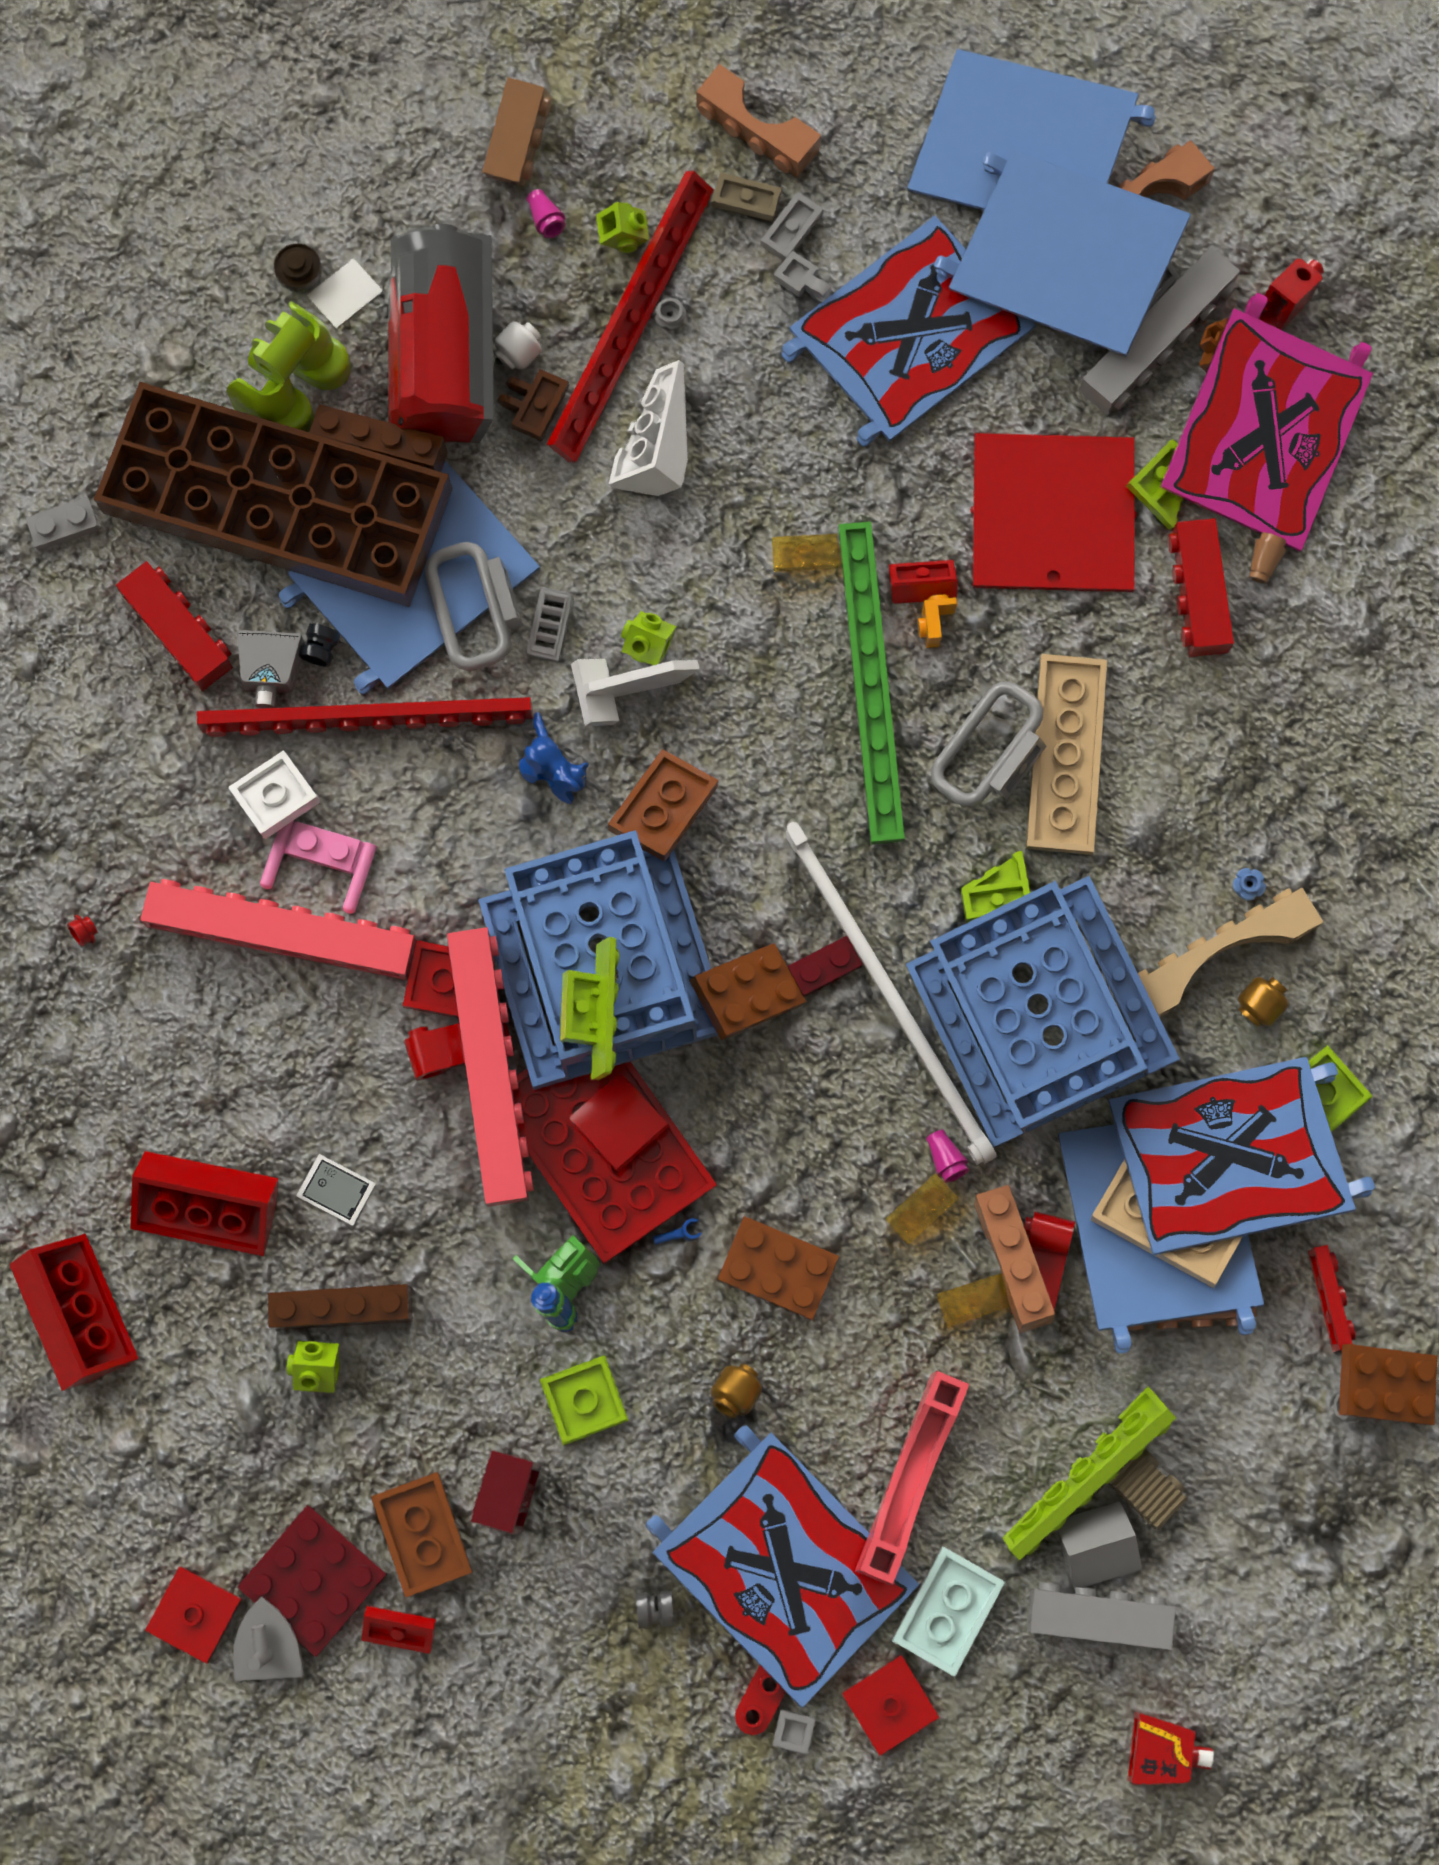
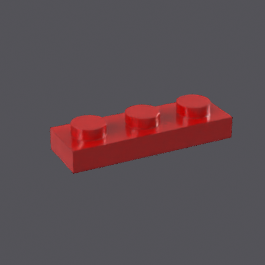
M1328 1245L1308 1250V1255L1332 1351L1337 1352L1342 1350V1344H1353L1352 1341L1356 1339V1334L1352 1321L1346 1319L1344 1306H1347V1297L1343 1286H1338L1335 1273L1339 1271L1336 1255L1334 1252L1329 1251Z

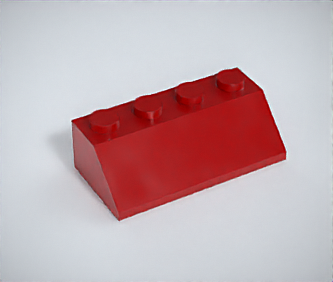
M145 1151L132 1175L130 1229L264 1256L277 1206L279 1178Z
M86 1233L29 1249L9 1264L62 1391L89 1383L139 1359Z

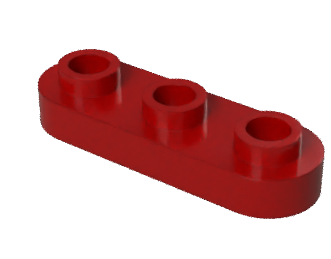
M760 1665L735 1711V1721L738 1728L748 1735L760 1734L768 1727L786 1693L778 1683L773 1691H766L763 1688V1681L766 1678L772 1677ZM750 1710H756L760 1715L758 1722L754 1724L746 1720V1714Z

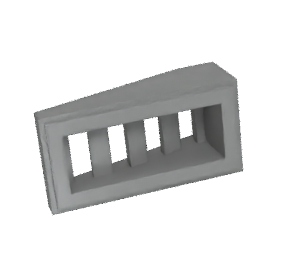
M541 587L528 643L527 656L559 663L574 604L573 594ZM547 602L563 606V609L548 606ZM544 614L560 617V622L543 619ZM546 628L558 631L556 636L540 632V629ZM537 640L553 643L555 647L551 649L536 645Z

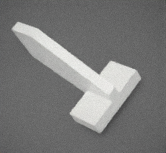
M577 659L571 664L585 726L616 724L619 721L614 697L679 684L700 669L698 660H673L609 677L606 659Z

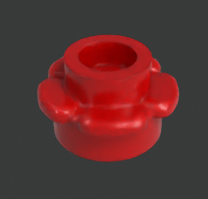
M75 915V919L67 924L74 940L81 947L87 943H95L94 935L98 931L94 923L88 916L82 919L81 916Z

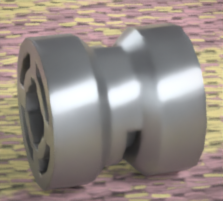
M661 1591L658 1595L650 1596L647 1592L636 1593L638 1629L650 1628L652 1624H660L663 1627L674 1626L672 1591Z

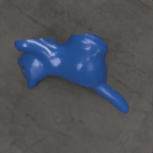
M536 712L533 717V725L538 737L532 741L530 746L525 748V757L519 761L520 773L530 783H535L542 779L546 780L556 797L567 804H571L574 800L572 792L580 791L585 787L586 770L589 764L585 762L580 765H573L563 757L558 745L549 738L542 715Z

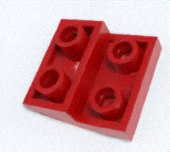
M621 1072L569 1117L572 1123L617 1172L624 1168L669 1127L668 1123Z

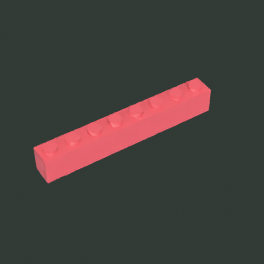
M161 879L160 883H149L140 919L148 928L408 981L416 939L414 935H410V930L406 928L391 926L390 930L377 928V923L358 919L357 924L344 921L345 917L334 913H325L324 917L312 915V910L300 906H292L291 910L278 908L279 904L274 901L259 899V903L248 902L245 896L230 892L226 893V897L214 895L212 889L202 886H194L193 890L180 888V883L167 879Z
M487 927L447 933L485 1204L491 1207L529 1201L528 1192L534 1191L531 1171L524 1170L523 1158L529 1157L526 1137L519 1136L518 1124L524 1123L522 1105L521 1103L515 1104L513 1090H518L519 1084L516 1069L510 1070L508 1057L514 1056L511 1036H505L503 1023L509 1022L506 1002L500 1003L498 990L504 989L502 970H495L493 957L499 956L497 936L490 937Z

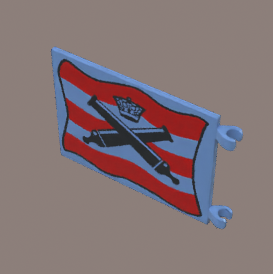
M936 216L928 220L789 327V331L796 338L788 341L782 347L783 352L781 356L788 363L793 362L806 349L871 422L858 430L856 438L863 447L868 446L880 433L889 442L1026 336L1036 326L1031 320L949 290L953 278L939 275L936 272L934 263L938 256H944L960 264L966 249Z
M1307 1057L1109 1099L1108 1103L1153 1256L1354 1212L1356 1208L1352 1198H1364L1372 1194L1375 1185L1371 1177H1364L1347 1183L1316 1084H1327L1335 1080L1338 1071L1334 1063H1326L1311 1069Z
M744 1425L735 1433L734 1437L750 1454L673 1532L657 1515H654L646 1522V1528L662 1542L652 1552L656 1558L786 1693L803 1708L919 1584L901 1565L894 1583L890 1585L856 1572L855 1569L869 1532L772 1433L761 1442L753 1431Z

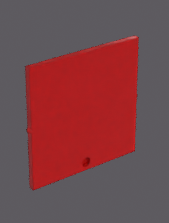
M975 433L973 506L970 509L973 514L972 588L1134 592V518L1137 517V512L1134 510V494L1126 487L1134 478V437Z

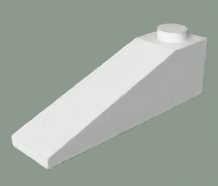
M680 360L656 369L641 401V405L644 407L643 412L636 422H631L627 431L631 434L625 449L619 448L615 456L609 485L612 488L660 496L682 487L688 460L684 363Z

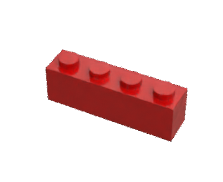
M1216 518L1176 522L1172 534H1168V548L1170 553L1175 554L1176 565L1172 567V577L1174 584H1179L1180 596H1177V611L1179 616L1184 617L1185 627L1181 629L1183 647H1188L1189 657L1227 654L1231 650L1234 640Z
M146 561L118 582L116 587L138 616L203 692L233 668L228 659L232 653L220 639L216 642L213 641L208 635L211 628L200 615L194 618L187 610L191 607V604L180 591L174 594L167 586L171 583V580L159 566L153 569Z

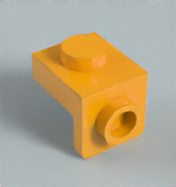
M934 595L929 600H924L922 618H918L919 638H925L926 648L940 646L942 634L939 615L954 614L957 608V598H948L947 595Z

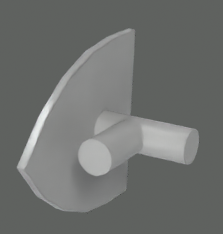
M260 1597L248 1610L237 1631L233 1650L235 1681L303 1677L300 1647L291 1625L275 1606L263 1597Z

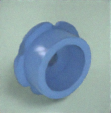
M1244 868L1237 872V878L1233 880V889L1239 897L1251 901L1255 897L1263 895L1266 884L1263 882L1264 876L1260 871ZM1251 881L1253 885L1248 887L1246 883Z

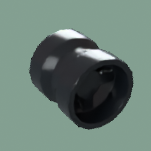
M311 623L306 632L307 642L301 646L299 657L311 664L329 667L333 659L331 651L338 644L340 634L327 626Z

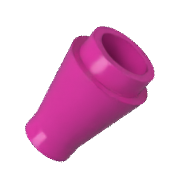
M536 189L530 192L527 196V202L530 206L537 232L545 238H553L561 234L566 226L564 222L565 215L545 195L543 190Z
M938 1130L926 1138L930 1146L937 1175L942 1177L945 1183L953 1182L969 1172V1168L966 1165L968 1160L950 1140L944 1130Z

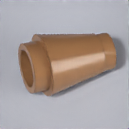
M1263 532L1260 539L1255 540L1249 574L1251 580L1262 584L1268 583L1269 578L1287 551L1284 548L1287 542L1285 539Z

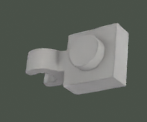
M793 250L773 274L774 281L798 297L806 290L820 304L831 296L828 292L831 286L816 277L818 275V267Z

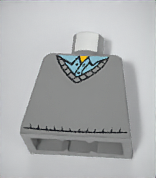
M238 630L237 639L241 682L246 690L256 691L255 706L257 708H275L276 692L292 693L302 660L299 657L301 646L305 644L301 633Z

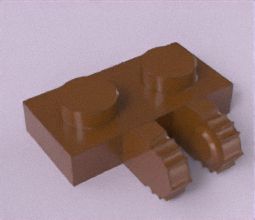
M539 369L532 384L515 377L508 378L506 385L511 390L526 395L523 402L505 394H501L497 402L504 408L517 413L511 424L512 429L542 441L569 388V381Z

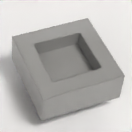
M780 1709L772 1745L808 1754L815 1718Z

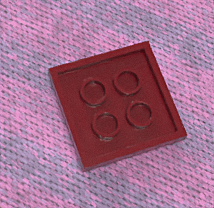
M306 1505L237 1588L254 1603L260 1597H263L275 1606L291 1625L298 1642L315 1657H318L387 1573L310 1505Z

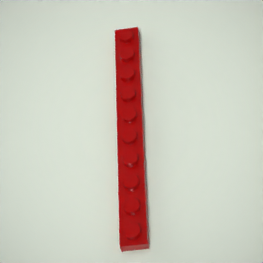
M686 171L546 444L568 462H577L714 191L695 171Z
M531 697L197 711L198 727L202 733H206L207 736L222 737L227 734L226 732L239 731L242 735L252 736L258 735L263 730H273L276 734H290L293 732V729H306V731L311 733L325 732L326 728L339 727L342 731H357L360 729L359 726H373L377 730H388L393 728V725L406 724L408 728L418 729L426 727V724L439 723L442 727H455L459 725V722H472L473 725L486 726L492 724V721L506 720L508 724H522L526 722L525 719H533Z

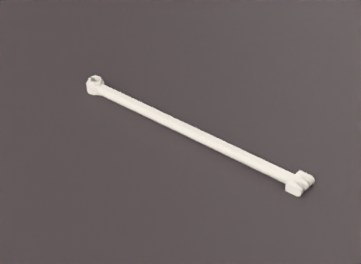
M796 822L789 823L786 830L788 843L794 853L798 854L970 1139L971 1145L967 1147L970 1156L977 1165L981 1162L986 1164L995 1159L997 1155L993 1146L975 1121L809 846L808 839L801 827Z

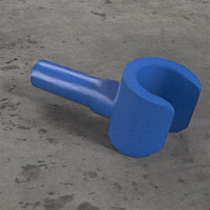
M695 1218L688 1219L681 1228L653 1236L655 1245L684 1238L687 1241L696 1240L702 1233L690 1235L686 1227L689 1224L697 1223L699 1220Z

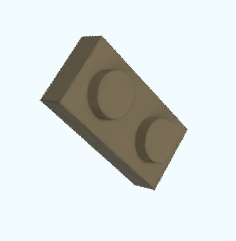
M720 172L712 198V207L773 222L782 188Z

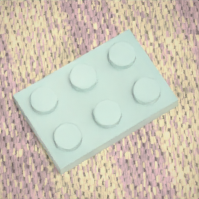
M942 1546L892 1641L955 1677L1005 1581Z

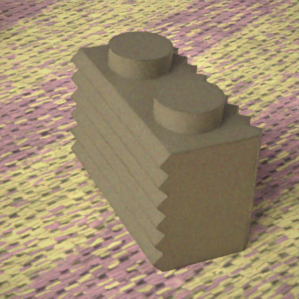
M1145 1449L1137 1459L1130 1460L1119 1470L1117 1477L1108 1484L1155 1530H1159L1185 1503L1187 1497L1182 1494L1185 1487L1171 1474L1165 1477L1156 1468L1160 1464L1158 1460Z

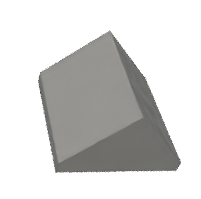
M1120 1501L1068 1516L1065 1524L1056 1530L1074 1590L1075 1587H1087L1142 1570L1136 1534Z

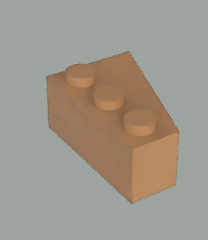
M507 77L482 173L487 177L524 187L526 180L531 179L534 170L533 158L536 149L540 147L543 129L553 102V97L545 87Z

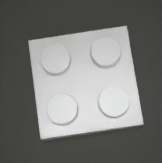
M284 750L228 787L264 839H267L320 803L317 795Z

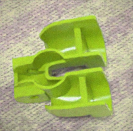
M290 301L288 305L293 316L283 311L276 321L267 320L265 322L266 329L276 335L270 344L258 338H254L251 341L252 348L248 356V365L265 376L267 383L261 391H258L239 377L230 382L226 391L236 411L309 432L314 420V411L308 397L293 387L289 378L290 375L293 373L318 389L333 390L341 387L348 380L351 374V360L346 347L330 335L327 326L318 317Z

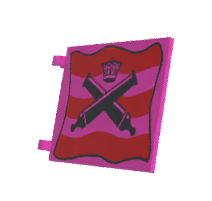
M1256 293L1249 299L1245 313L1235 308L1231 312L1160 488L1255 532L1277 535L1287 541L1286 546L1300 552L1305 544L1373 373L1362 368L1371 352V346L1364 342L1355 345L1351 350L1349 361L1335 356L1259 320L1258 318L1266 305L1267 297Z

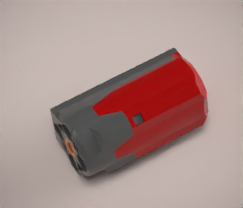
M436 224L412 229L391 238V272L388 282L389 423L396 424L401 429H415L442 436L445 442L480 443L494 420L492 235L468 233L450 224Z

